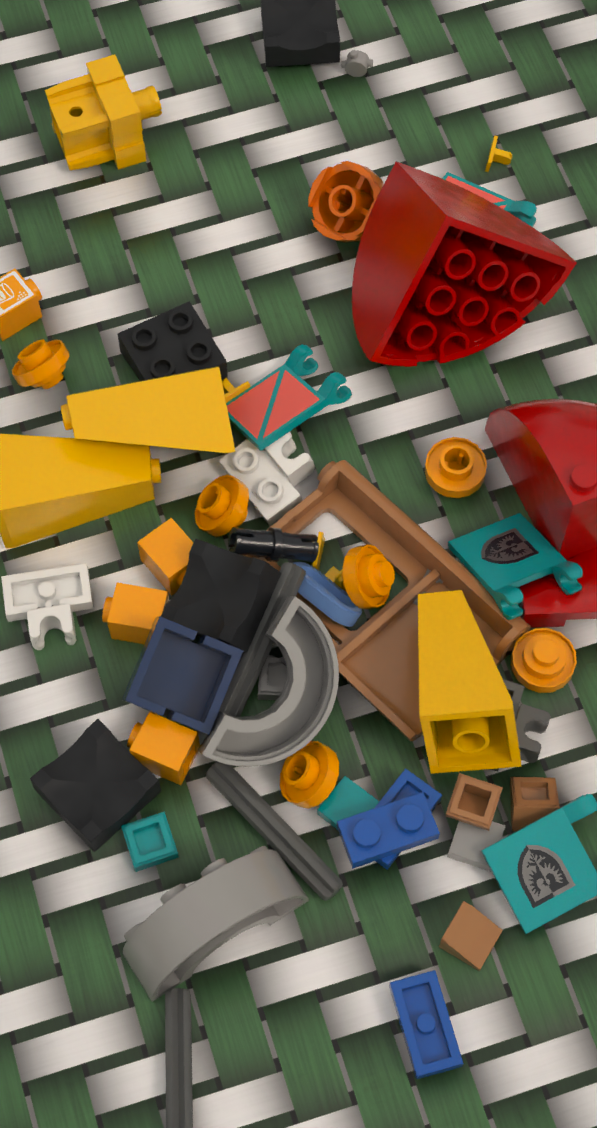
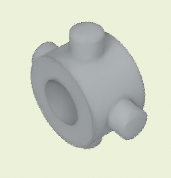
M352 50L348 53L347 60L341 61V68H345V71L353 77H362L366 74L368 67H373V60L369 59L366 53L359 50Z

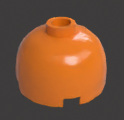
M350 161L340 162L342 164H337L334 167L328 166L320 172L312 183L308 197V207L312 208L315 220H311L314 227L323 236L345 243L361 240L370 212L384 183L368 167Z

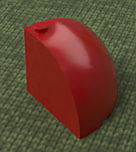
M396 161L370 212L356 256L352 283V315L357 339L370 361L386 365L411 367L417 366V362L437 360L440 364L469 356L497 343L524 325L526 322L523 318L540 302L545 305L555 295L577 262L545 235L499 206L449 181Z
M542 399L515 403L493 410L487 419L485 432L534 527L566 560L596 548L597 404L569 399Z

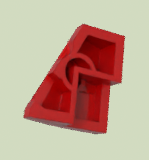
M597 547L567 560L577 563L582 568L583 576L577 579L582 585V590L566 595L559 587L553 573L518 587L523 593V601L519 603V607L523 609V615L520 617L531 628L564 627L566 620L597 619Z

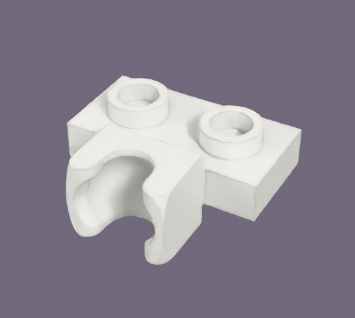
M288 432L262 451L246 439L235 448V452L228 453L219 460L222 468L228 475L236 477L247 486L249 501L269 526L302 501L301 495L294 487L310 476L315 469L313 460L308 453H302L294 459H288L296 450L291 432Z
M87 563L1 576L6 618L8 622L28 620L30 640L34 649L42 650L44 648L45 634L51 629H60L64 633L65 641L68 645L76 643L75 623L72 612L94 609Z

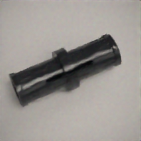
M233 527L228 540L230 552L244 556L265 557L270 562H278L279 559L314 562L319 551L318 537L316 535L291 534L282 532L280 528L272 527L268 531Z

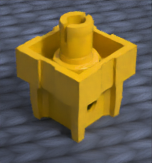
M115 54L86 63L87 75L64 81L45 90L52 117V128L64 152L69 170L88 168L114 160L119 170L147 161L141 120L160 116L162 114L161 103L154 86H148L145 89L131 92Z

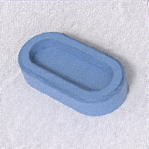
M294 562L293 564L300 566L306 571L298 593L335 622L348 627L354 626L362 614V609L358 608L351 601L348 594L311 565L304 562Z

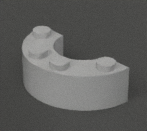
M287 596L265 634L278 645L286 661V682L281 696L269 709L255 716L235 717L220 711L210 734L206 735L198 749L202 755L217 762L233 766L252 767L271 764L293 755L306 746L327 721L335 703L338 690L339 666L333 640L321 619L297 597Z
M262 846L250 854L227 863L225 858L212 862L201 872L202 878L188 887L185 884H179L163 894L160 898L163 905L144 922L135 925L125 933L124 938L127 942L123 948V956L151 1002L164 995L167 990L175 988L192 977L195 968L213 951L230 939L257 925L267 923L271 926L309 901V898L277 851L268 850L266 846Z

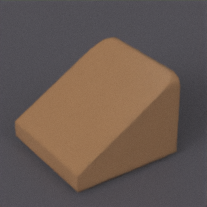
M459 773L445 816L489 831L503 787Z
M510 777L511 825L514 832L560 808L555 778Z
M463 901L444 933L439 948L480 971L503 930L475 907Z

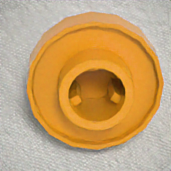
M42 339L35 341L18 354L17 358L19 361L14 365L12 375L22 387L32 386L36 388L42 386L43 389H49L63 379L62 372L66 368L65 363L69 359L70 353L61 340L57 339L46 342Z
M452 437L443 439L432 446L427 454L424 472L427 482L434 491L445 497L462 498L470 496L479 490L485 480L487 461L485 454L477 444L468 439Z
M231 475L220 476L206 486L198 498L195 510V523L199 529L209 535L218 537L227 534L233 527L240 526L245 521L248 513L249 491L247 486Z
M367 544L350 549L344 558L342 571L343 585L349 598L361 609L377 608L384 605L395 580L392 564L373 545Z
M535 628L524 633L516 641L511 655V669L517 681L525 686V688L538 693H552L563 688L571 680L577 664L576 651L571 641L561 632L550 628Z
M311 740L302 749L287 757L280 773L279 786L282 796L290 803L307 809L322 803L334 789L339 776V760L336 753L323 743Z

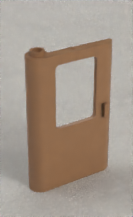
M346 460L337 463L331 461L318 475L317 479L320 481L318 488L293 509L289 510L271 527L280 528L282 532L299 534L323 513H332L366 545L369 544L377 547L387 561L392 564L394 570L406 580L408 585L354 631L346 629L343 625L329 618L298 592L296 597L316 613L329 634L333 637L339 674L409 741H414L423 734L419 717L418 605L413 604L418 598V594L462 590L496 666L513 652L516 641L524 633L530 631L531 626L520 616L507 620L498 608L494 598L480 581ZM245 555L266 561L278 571L281 569L277 563L267 561L265 557ZM428 569L431 570V572L424 577L426 571ZM440 578L443 583H436V581Z

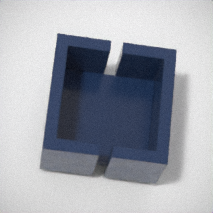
M161 616L156 617L122 700L161 716L164 715L167 708L170 710L167 716L168 719L209 735L243 650L207 635L200 636L196 644L192 640L195 639L197 631Z

